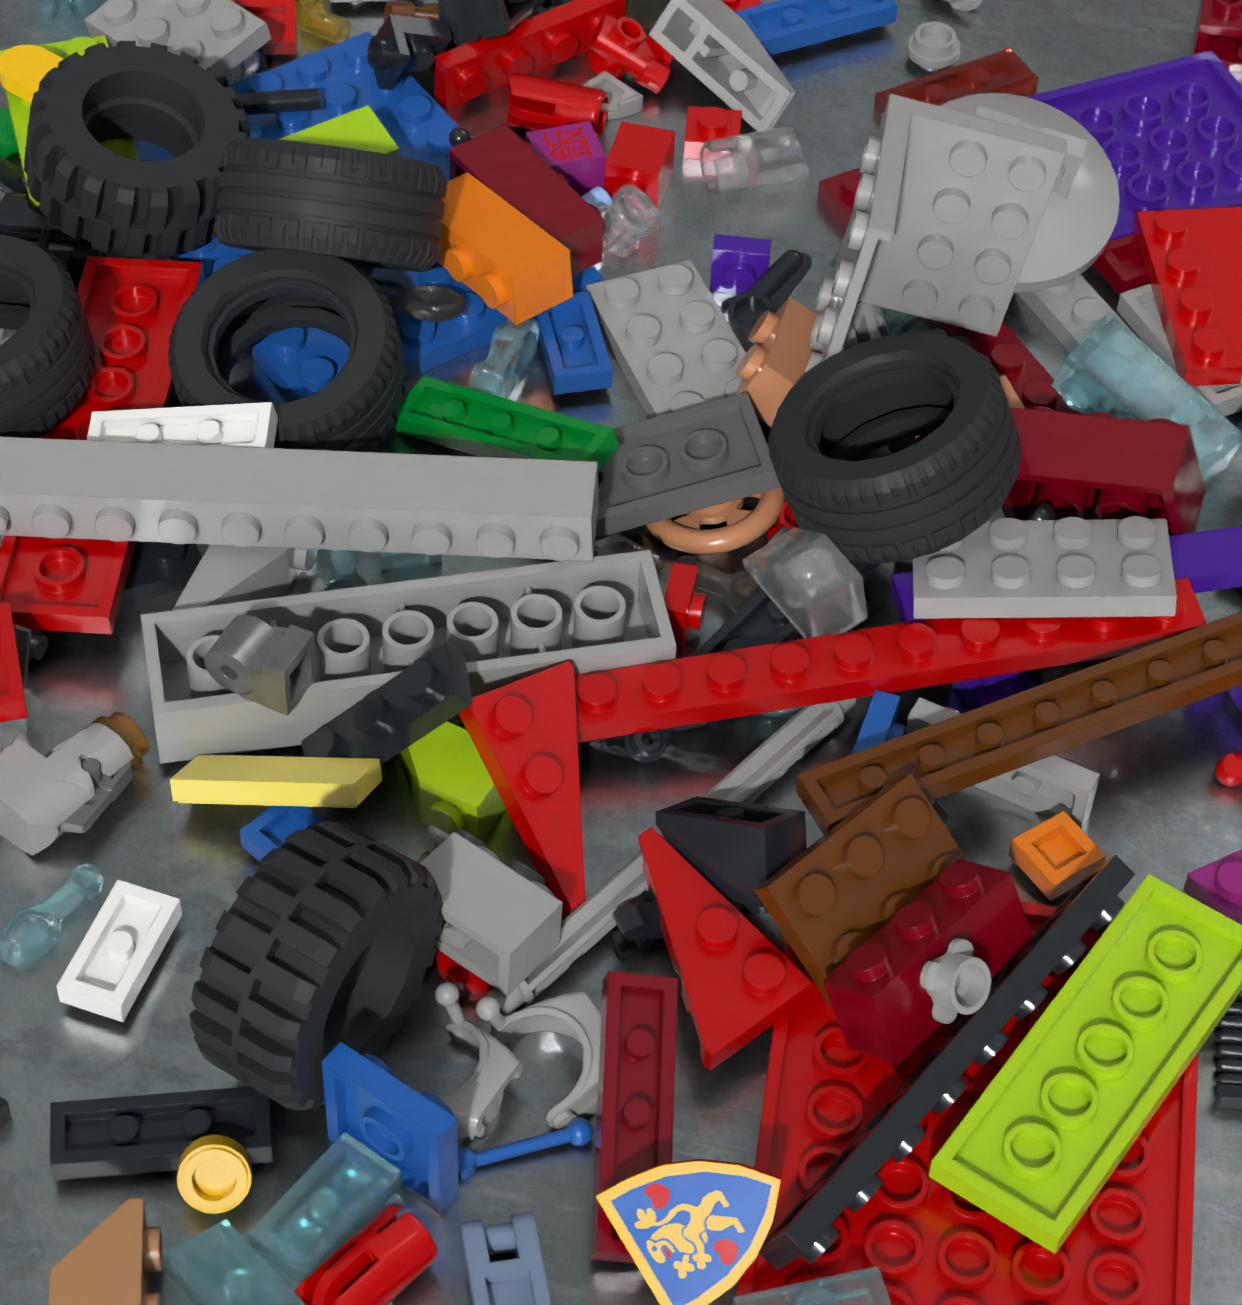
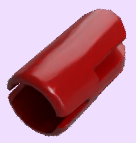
M517 72L510 74L509 91L511 93L508 96L507 109L509 112L507 114V126L535 131L590 121L598 140H600L607 118V111L601 109L602 103L608 104V95L604 90Z
M387 1204L300 1283L294 1291V1301L298 1305H388L435 1261L438 1256L436 1242L426 1226L412 1212H406L397 1219L395 1215L403 1207L399 1204Z

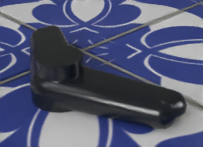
M794 249L787 250L745 293L735 297L729 304V325L746 353L754 345V343L748 340V337L761 315L767 310L775 314L785 301L792 296L810 271L812 259L808 254Z

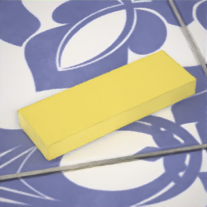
M197 755L170 779L173 801H178V803L356 808L382 781L380 759Z

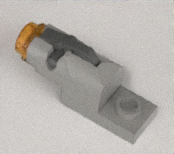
M114 712L109 717L99 716L85 729L52 748L45 756L20 738H17L0 753V835L20 850L33 856L50 846L65 832L85 833L107 806L117 799L132 781L135 772L142 766V757L150 750L148 739L142 729L134 720L121 712Z

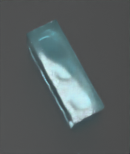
M1116 317L1112 318L1068 355L1052 384V387L1062 395L1064 401L1082 415H1088L1092 412H1104L1122 419L1149 421L1154 418H1165L1178 424L1189 425L1204 486L1226 468L1242 444V432Z

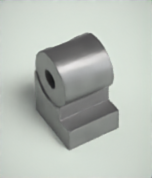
M238 615L230 622L207 652L204 664L211 677L224 688L239 694L240 697L288 716L317 677L314 632L292 624L282 633L276 631L268 623L255 616Z

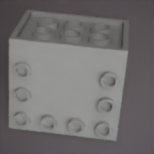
M890 93L876 138L868 136L859 168V172L862 175L856 191L853 211L831 278L824 276L821 282L815 311L823 314L817 313L808 346L809 349L816 350L818 353L810 352L804 376L829 357L844 351L846 335L858 301L997 337L1066 156L1067 139Z

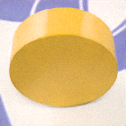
M209 1135L195 1140L184 1150L179 1160L177 1184L181 1196L191 1207L205 1213H223L235 1208L245 1199L251 1186L252 1167L250 1157L241 1144L226 1136Z

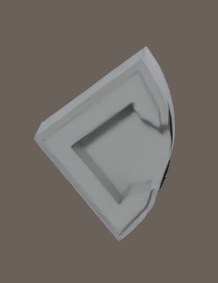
M607 71L600 73L581 85L601 89L607 93L608 104L602 103L601 109L607 111L606 120L626 118L642 111L643 96Z

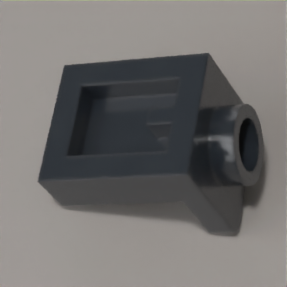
M389 14L378 33L371 38L367 50L368 63L374 69L378 88L391 90L404 69L431 72L435 66V56L443 53L452 39L448 22Z

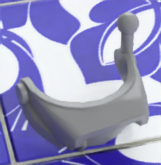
M446 982L440 984L435 991L437 1002L445 1006L451 1019L446 1026V1031L454 1041L479 1055V1063L473 1075L458 1090L441 1099L457 1118L458 1145L463 1144L464 1140L471 1141L474 1140V1136L482 1137L484 1135L485 1127L498 1114L503 1101L505 1087L512 1078H519L521 1076L523 1065L505 1045L465 1018L458 1002V988L453 983Z
M585 992L562 994L546 999L509 1016H502L499 1002L493 997L485 996L477 1002L476 1013L478 1017L492 1024L490 1035L502 1044L528 1033L538 1031L560 1033L573 1037L581 1043L583 1048V1071L571 1093L546 1115V1122L551 1128H557V1130L564 1129L571 1120L575 1118L588 1120L597 1112L601 1014Z

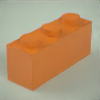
M468 172L447 182L446 198L442 200L445 202L443 219H440L442 232L441 239L437 241V244L440 245L437 262L447 269L457 282H463L482 297L488 307L497 309L515 325L573 297L570 250Z

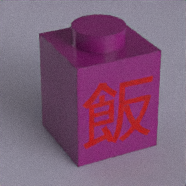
M590 121L526 132V141L534 147L538 156L555 172L561 173L580 196H583L596 186L604 189L606 155Z

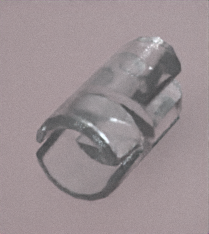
M793 125L707 140L701 147L700 164L702 175L705 178L716 177V182L706 184L712 194L720 195L800 180L809 175V167L806 159L802 156L800 143L795 138Z

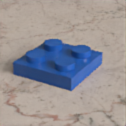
M340 1041L322 1060L328 1140L442 1215L459 1195L457 1118L448 1105L436 1095L429 1092L418 1093L398 1080L390 1067L381 1059L371 1054L362 1056Z

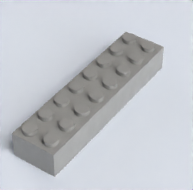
M651 550L593 557V561H557L140 615L160 764L192 760L197 755H229L302 745L301 741L445 642L464 653L472 698L567 661L571 662L574 668V675L676 658V642ZM236 616H255L268 623L276 631L282 633L286 631L290 624L314 632L317 677L288 716L240 697L239 694L217 683L206 670L204 664L205 655ZM459 713L448 720V722L453 724L463 723Z

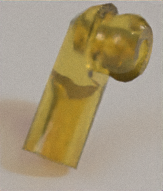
M295 0L297 24L302 30L336 44L349 38L352 28L351 22L328 12L326 0Z

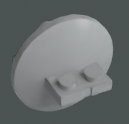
M1004 93L975 94L957 98L940 105L944 108L1067 139L1066 156L1014 293L1049 289L1072 280L1087 270L1102 254L1113 233L1119 213L1120 200L1115 172L1106 153L1096 139L1077 121L1062 111L1043 102L1019 95Z

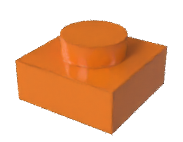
M1065 811L1013 838L1009 851V856L1050 901L1076 887L1083 878L1104 864L1106 855Z

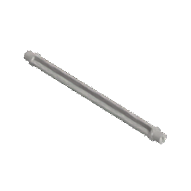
M857 699L804 706L703 797L751 804L785 774L792 764L798 759L800 760L833 729L842 724L844 714L856 704ZM661 833L660 836L670 844L663 833ZM641 852L561 922L560 944L509 996H506L496 988H493L485 995L493 997L499 1002L502 1016H509L518 1007L526 1008L542 991L570 967L573 961L581 954H585L617 924L613 918V911L625 905L640 904L646 899L648 885L642 869L643 856Z

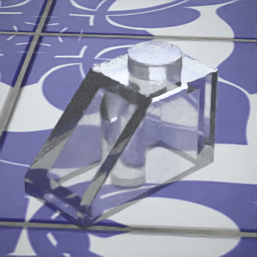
M793 528L742 560L744 568L804 639L847 632L868 618L862 575L825 533Z

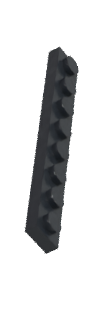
M1117 855L1083 878L1033 935V940L993 980L988 998L983 1006L975 1013L963 1014L767 1236L759 1253L777 1271L801 1256L809 1264L812 1263L835 1241L840 1231L833 1222L842 1211L848 1207L854 1213L871 1199L884 1183V1180L876 1173L889 1157L895 1163L901 1161L919 1144L927 1133L919 1124L931 1109L937 1114L942 1113L964 1092L968 1083L961 1077L962 1073L972 1062L981 1067L1002 1048L1009 1039V1036L1002 1030V1027L1012 1016L1020 1021L1033 1011L1049 992L1041 984L1051 971L1057 976L1061 975L1087 949V945L1080 938L1091 926L1096 932L1099 931L1123 908L1125 902L1118 894L1135 876V873Z

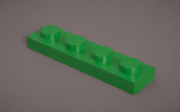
M424 375L407 394L402 406L399 407L398 418L394 420L397 433L479 457L597 462L598 472L619 447L613 428Z

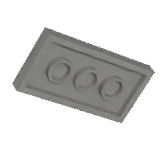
M691 259L585 285V291L590 292L601 333L648 419L736 395L742 379L736 375V370L746 352ZM757 418L762 432L771 430L770 425Z
M1132 516L1125 519L1084 520L1078 517H1066L1060 520L1001 518L995 521H987L961 541L940 551L912 559L914 619L1175 616L1177 594L1167 519H1148L1141 516Z

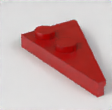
M570 661L472 698L473 704L459 713L538 873L546 879L544 885L558 900L563 902L561 918L570 915L586 900L574 668Z
M650 827L638 835V843L643 856L642 869L648 888L653 889L661 914L660 927L673 969L679 974L682 982L681 995L686 1011L691 1012L701 1043L699 1053L702 1063L711 1071L808 1000L811 996L813 982Z

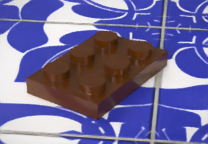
M910 773L894 779L754 891L829 1006H832L823 980L839 967L853 950L862 946L886 925L899 909L908 905L933 883L945 868L954 864L959 858L967 859Z

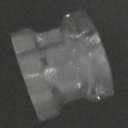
M622 186L614 193L610 206L604 205L598 208L606 226V231L603 235V246L609 252L619 257L625 258L632 255L638 249L640 239L652 236L662 225L661 215L653 201L643 191L634 186Z

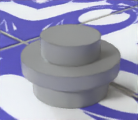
M925 22L919 25L908 40V56L912 61L929 70H938L954 64L960 54V43L956 38L955 30L942 22Z

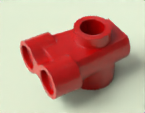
M606 14L601 18L594 30L589 46L590 50L587 55L591 68L598 75L607 71L618 80L627 72L636 78L635 82L658 94L670 74L671 68L669 66L673 56L651 36L645 34L643 27L634 19L621 17L616 20Z

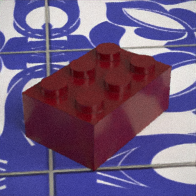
M1032 406L1028 409L1010 407L1020 438L1022 460L1013 487L1001 506L1005 518L1027 520L1042 502H1046L1057 513V520L1066 517L1093 520L1125 519L1132 516H1141L1148 519H1167L1169 536L1195 532L1205 494V487L1189 425L1178 424L1165 418L1142 421L1117 418L1104 412H1092L1088 415L1057 412L1044 406Z

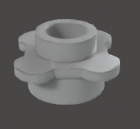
M961 938L952 940L948 951L943 956L933 961H928L922 968L920 984L932 998L934 1004L932 1016L937 1022L950 1024L956 1019L957 1013L965 1015L975 1013L988 998L991 988L989 968L983 960L972 957L973 946L968 940Z

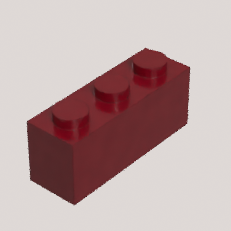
M506 124L449 149L450 180L468 172L570 250L571 275L602 262L603 235L605 234L606 226L599 209L593 204H588L569 185L567 179L561 173L555 172L538 156L536 150L529 142L521 140Z
M959 858L954 864L945 868L939 877L914 900L899 909L894 917L867 942L853 950L847 959L823 980L824 987L849 1048L899 1065L943 1024L937 1022L932 1016L934 1004L931 996L920 984V975L923 966L928 961H933L948 951L952 940L956 938L968 940L973 946L972 957L979 958L987 964L991 978L1033 940L1010 872Z

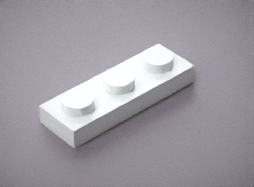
M272 402L94 411L91 414L87 440L274 448L278 416Z

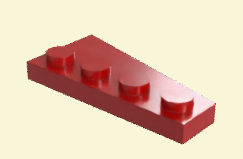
M1242 206L1137 211L1133 230L1182 387L1240 384L1242 377Z

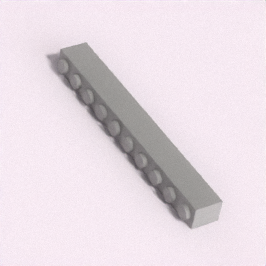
M0 437V535L95 539L115 542L141 541L173 544L232 545L237 547L298 548L302 550H345L367 553L391 552L482 556L490 558L550 559L555 561H593L599 508L597 462Z

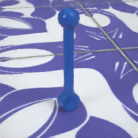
M575 1118L564 1129L473 1153L467 1148H458V1179L465 1180L470 1178L475 1173L476 1167L570 1142L575 1146H584L592 1139L594 1134L593 1127L588 1120Z

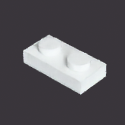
M117 879L56 986L59 1001L124 1022L182 916L180 899Z

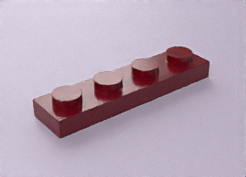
M608 971L603 979L591 1241L592 1260L635 1263L597 1200L596 1195L629 1176L662 1163L672 1162L678 978Z

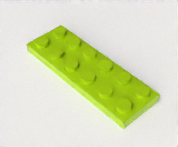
M1148 874L932 1160L929 1177L1056 1254L1242 991V925Z

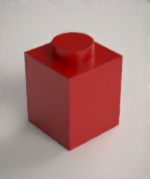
M621 122L605 162L604 190L610 196L614 208L658 215L673 175L675 131Z

